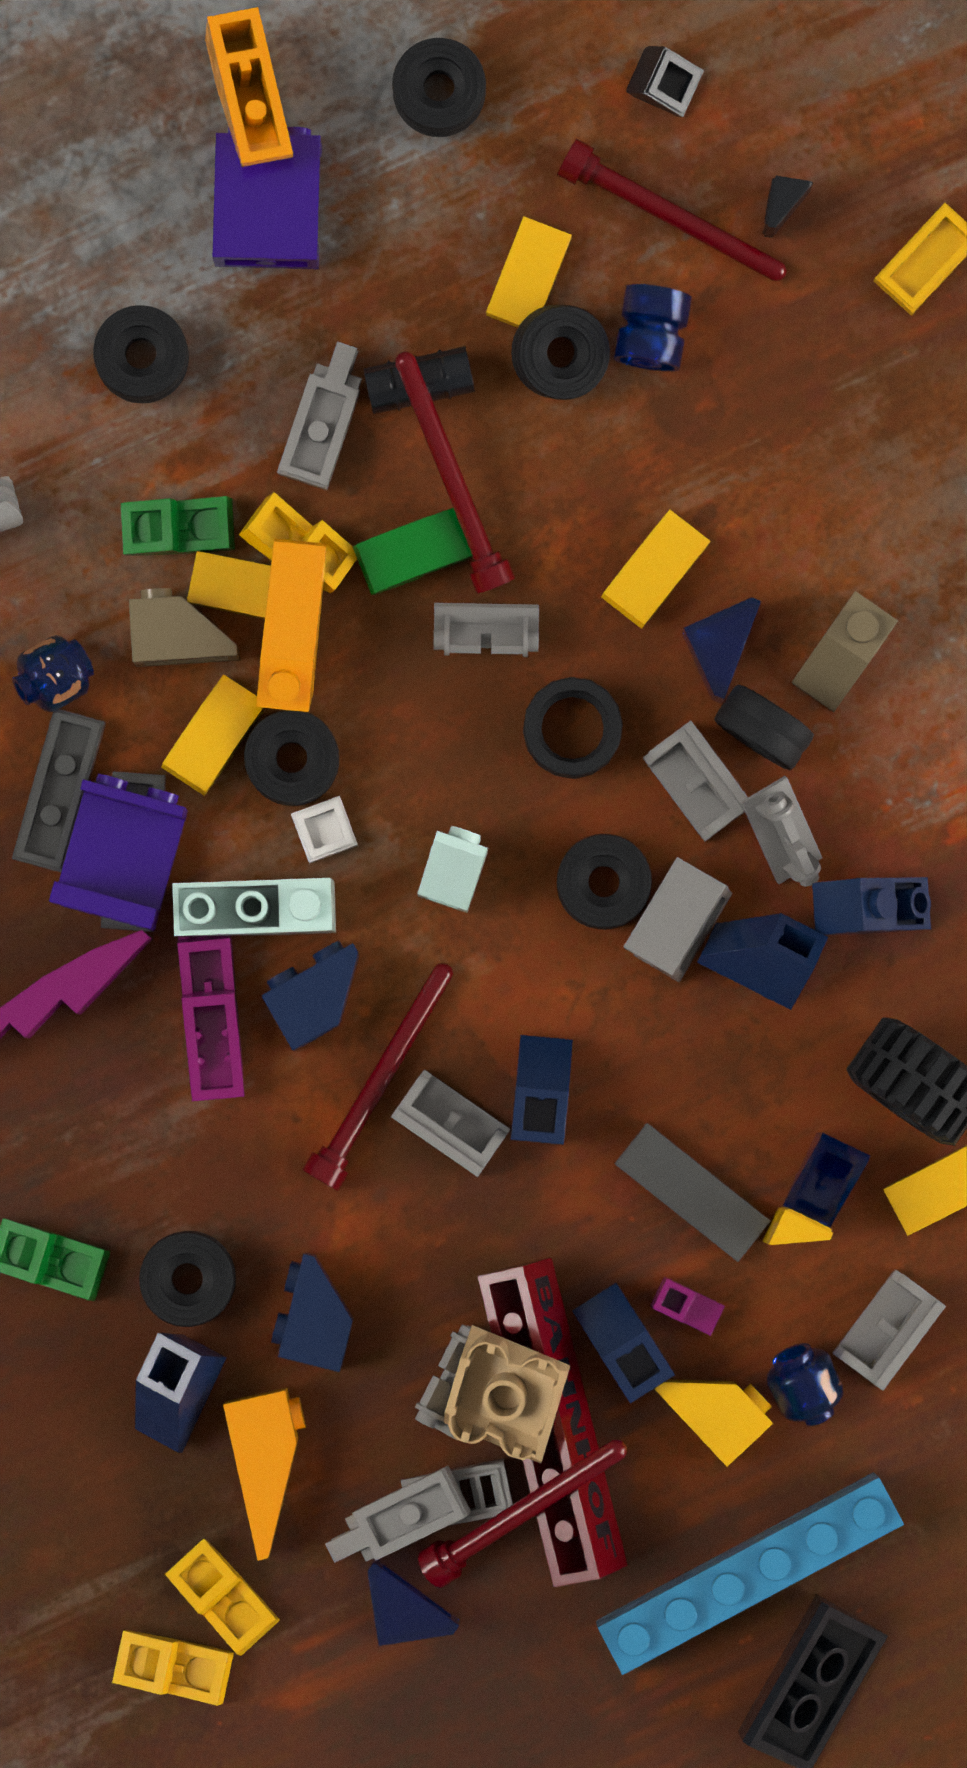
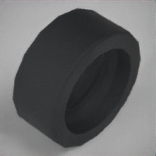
M568 677L552 681L535 694L526 709L523 734L527 750L538 766L555 776L576 779L592 775L610 762L619 747L623 723L619 707L606 689L588 679ZM569 697L581 698L594 705L601 714L604 725L602 740L597 748L587 756L576 759L564 758L551 751L544 741L541 730L543 717L549 707L557 701Z

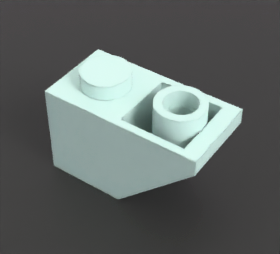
M455 826L450 827L448 834L437 831L417 893L418 897L468 913L488 851L487 847L479 845L481 835Z

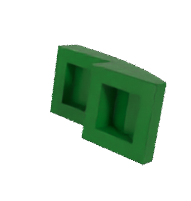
M222 496L178 501L167 498L121 503L123 555H170L197 553V551L219 552L235 550L233 500L230 497Z
M454 508L403 525L353 546L371 595L416 581L423 575L467 561L473 557Z
M7 1218L2 1219L0 1225V1273L89 1301L96 1300L111 1251Z

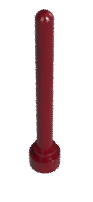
M577 138L575 139L557 176L576 185L577 181L585 185L590 181L772 281H780L786 276L787 269L783 262L599 163L601 157L593 153L595 148Z
M401 352L395 359V365L474 560L470 562L473 572L469 576L475 591L479 594L515 579L508 559L502 560L499 551L493 552L416 358L410 352Z
M439 963L433 968L327 1148L322 1146L318 1154L312 1152L302 1171L336 1191L340 1189L348 1175V1172L344 1170L349 1161L345 1158L452 979L453 970L450 965Z
M617 1439L608 1442L455 1542L452 1540H447L446 1542L438 1540L420 1551L418 1555V1562L422 1573L435 1587H445L461 1576L462 1569L466 1566L468 1558L621 1461L627 1454L626 1444Z

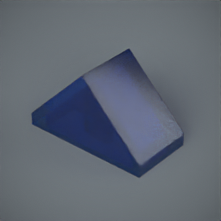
M751 597L686 626L682 631L683 638L713 701L722 704L761 604L760 600Z
M817 1132L785 1198L783 1206L830 1228L866 1167L870 1155L825 1133Z
M373 1559L367 1572L379 1646L453 1635L460 1624L458 1618L382 1562Z

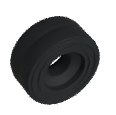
M430 38L420 41L411 46L401 56L395 67L392 78L394 104L405 123L421 134L432 137H446L457 134L468 128L477 119L483 108L486 95V79L483 67L477 56L467 46L458 41L448 38ZM444 74L453 81L454 92L448 99L435 101L426 95L424 84L432 75Z
M135 305L115 312L101 325L94 341L93 358L101 380L113 394L133 403H151L167 397L181 384L188 368L189 351L181 328L170 315L155 307ZM140 340L148 341L156 348L154 362L149 367L143 369L131 366L126 359L129 346Z
M549 305L529 314L519 325L514 335L511 351L514 369L523 384L540 396L557 400L575 399L590 392L603 378L610 358L608 337L600 322L589 312L570 305ZM557 337L567 338L574 347L572 361L567 366L561 368L552 365L547 357V348L550 342Z
M736 685L732 689L726 702L721 706L714 718L715 722L741 743L769 761L788 770H792L796 766L802 753L807 749L814 737L811 730L791 714L755 691L741 685Z
M282 710L265 717L254 727L246 742L244 762L248 777L264 797L281 805L298 806L318 799L330 788L339 768V750L331 730L319 718L308 712ZM288 743L299 744L307 752L306 765L295 773L285 772L277 764L279 749Z
M597 834L577 842L565 854L557 873V892L564 909L577 922L593 929H613L633 920L647 903L652 885L650 867L643 853L627 839L611 834ZM609 867L617 873L619 887L613 895L600 897L591 891L588 880L590 874L596 868Z
M196 1231L177 1232L159 1240L146 1254L140 1269V1290L148 1308L161 1320L180 1327L198 1326L218 1316L230 1302L236 1284L234 1263L226 1248L213 1237ZM181 1264H194L202 1272V1286L193 1294L181 1293L173 1284V1273Z

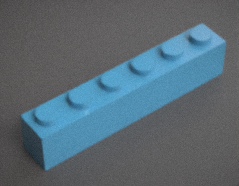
M873 1472L596 1620L597 1628L622 1675L903 1526L904 1523L882 1481Z

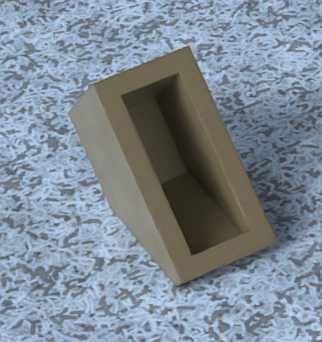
M145 589L140 591V599H129L132 662L136 667L240 661V650L237 644L182 596H172V589Z
M855 591L791 683L832 712H835L898 620Z

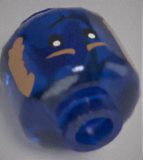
M54 635L18 655L17 671L19 675L13 677L12 681L19 697L26 705L34 702L43 711L50 713L85 695L89 690V677L94 675V670L89 657L77 640L68 641L60 635Z
M808 1343L790 1346L775 1355L772 1359L773 1366L767 1373V1384L781 1415L790 1421H805V1424L808 1426L817 1425L830 1419L835 1412L833 1408L840 1402L844 1394L843 1384L830 1355L820 1348H812Z

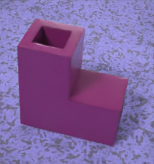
M665 1276L650 1305L653 1309L710 1336L725 1307Z

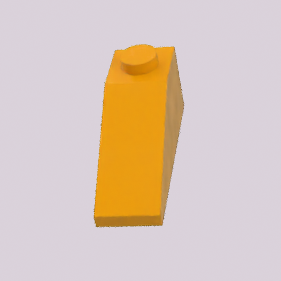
M259 8L208 16L205 36L206 46L216 88L241 167L293 157V150Z
M274 539L256 707L309 712L314 691L327 544Z
M287 1387L229 1400L223 1404L258 1561L267 1559L271 1553L299 1439L297 1430L306 1428L300 1398L290 1399Z

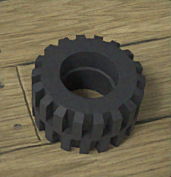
M883 1017L846 1068L850 1078L872 1098L925 1135L941 1144L955 1146L967 1129V1066L907 1024L897 1019Z

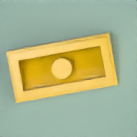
M782 1206L781 1208L778 1207L762 1242L768 1245L824 1241L830 1240L833 1232H831V1228Z

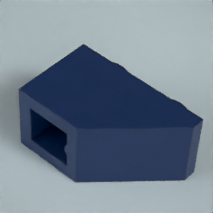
M928 877L855 878L812 883L815 930L823 935H852L931 929V900L928 890Z
M782 913L716 923L697 963L791 1010L811 976L828 937Z
M340 940L312 955L316 965L300 974L297 973L293 966L267 981L271 990L261 996L293 1051L300 1049L340 1026L359 958V952L353 943L344 948Z
M520 1035L511 1140L564 1145L573 1040Z
M305 1252L301 1263L291 1261L284 1291L293 1293L289 1314L278 1313L271 1343L281 1345L278 1354L280 1358L340 1372L354 1318L317 1256Z
M614 1283L572 1310L630 1403L675 1375L617 1283Z
M158 1332L136 1379L135 1429L172 1450L183 1453L226 1357L183 1334Z

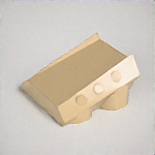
M472 1325L445 1409L444 1423L448 1424L450 1433L456 1440L468 1444L486 1440L500 1446L506 1455L520 1460L531 1459L541 1464L570 1365Z

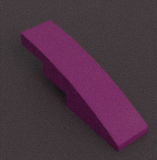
M231 935L178 936L177 946L182 986L181 999L192 1102L244 1097L242 1053Z
M140 930L90 950L43 976L0 1007V1039L12 1026L24 1038H31L63 1003H66L76 1014L81 1015L153 939L146 932Z

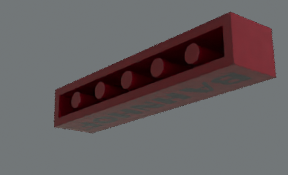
M552 1257L506 1267L478 1276L491 1333L570 1365L542 1463L540 1464L531 1459L523 1460L530 1493L599 1449ZM605 1471L536 1515L554 1587L601 1579L628 1566Z

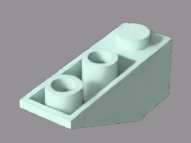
M332 878L172 883L174 936L336 933L335 881Z

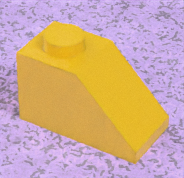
M668 1379L654 1388L726 1467L773 1424L765 1415L772 1406L751 1383L742 1390L734 1381Z

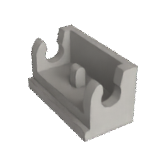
M691 720L643 757L645 763L704 842L745 813L741 802L747 799L748 796Z
M677 857L623 947L633 953L638 959L675 981L680 982L733 893L725 884Z
M423 1070L391 1116L394 1120L477 1177L510 1130V1128L426 1070Z
M894 1269L832 1353L883 1391L945 1309L946 1305L907 1276Z

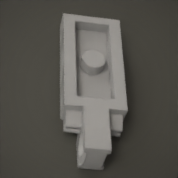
M337 341L329 367L317 364L314 373H310L278 467V475L326 491L328 490L360 395L359 387L362 378L351 375L358 355L356 347Z
M449 1465L357 1509L352 1515L345 1518L350 1530L332 1538L325 1545L334 1563L358 1551H361L365 1561L373 1558L376 1561L469 1516L472 1512Z

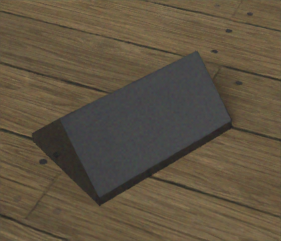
M816 1594L740 1726L738 1733L742 1742L796 1768H813L888 1636Z

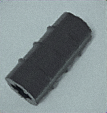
M465 346L445 351L439 349L436 353L415 356L433 401L446 398L451 400L452 397L475 392ZM388 360L386 364L363 368L373 414L396 409L400 411L401 408L412 406L395 362Z

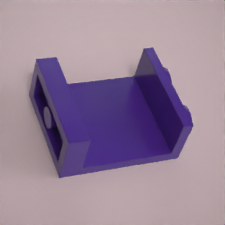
M229 127L228 133H216L212 253L215 267L319 269L320 157H322L320 135H311V130L304 127H287L293 157L241 167Z
M103 774L97 775L96 782L82 779L80 790L83 792L60 879L59 882L54 881L49 902L155 931L188 810L183 806L177 805L179 795L148 787L146 796L126 791L127 781Z

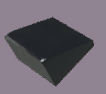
M648 46L640 57L626 92L673 115L684 117L704 70L665 46Z
M775 176L772 179L763 226L764 237L772 238L808 196L813 185L812 181Z

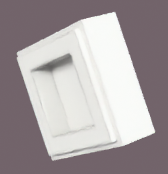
M340 796L291 813L309 864L358 846Z

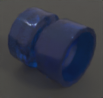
M627 285L621 316L628 324L618 331L614 360L641 369L663 372L679 371L685 340L678 335V331L687 327L692 296L679 290L656 285Z

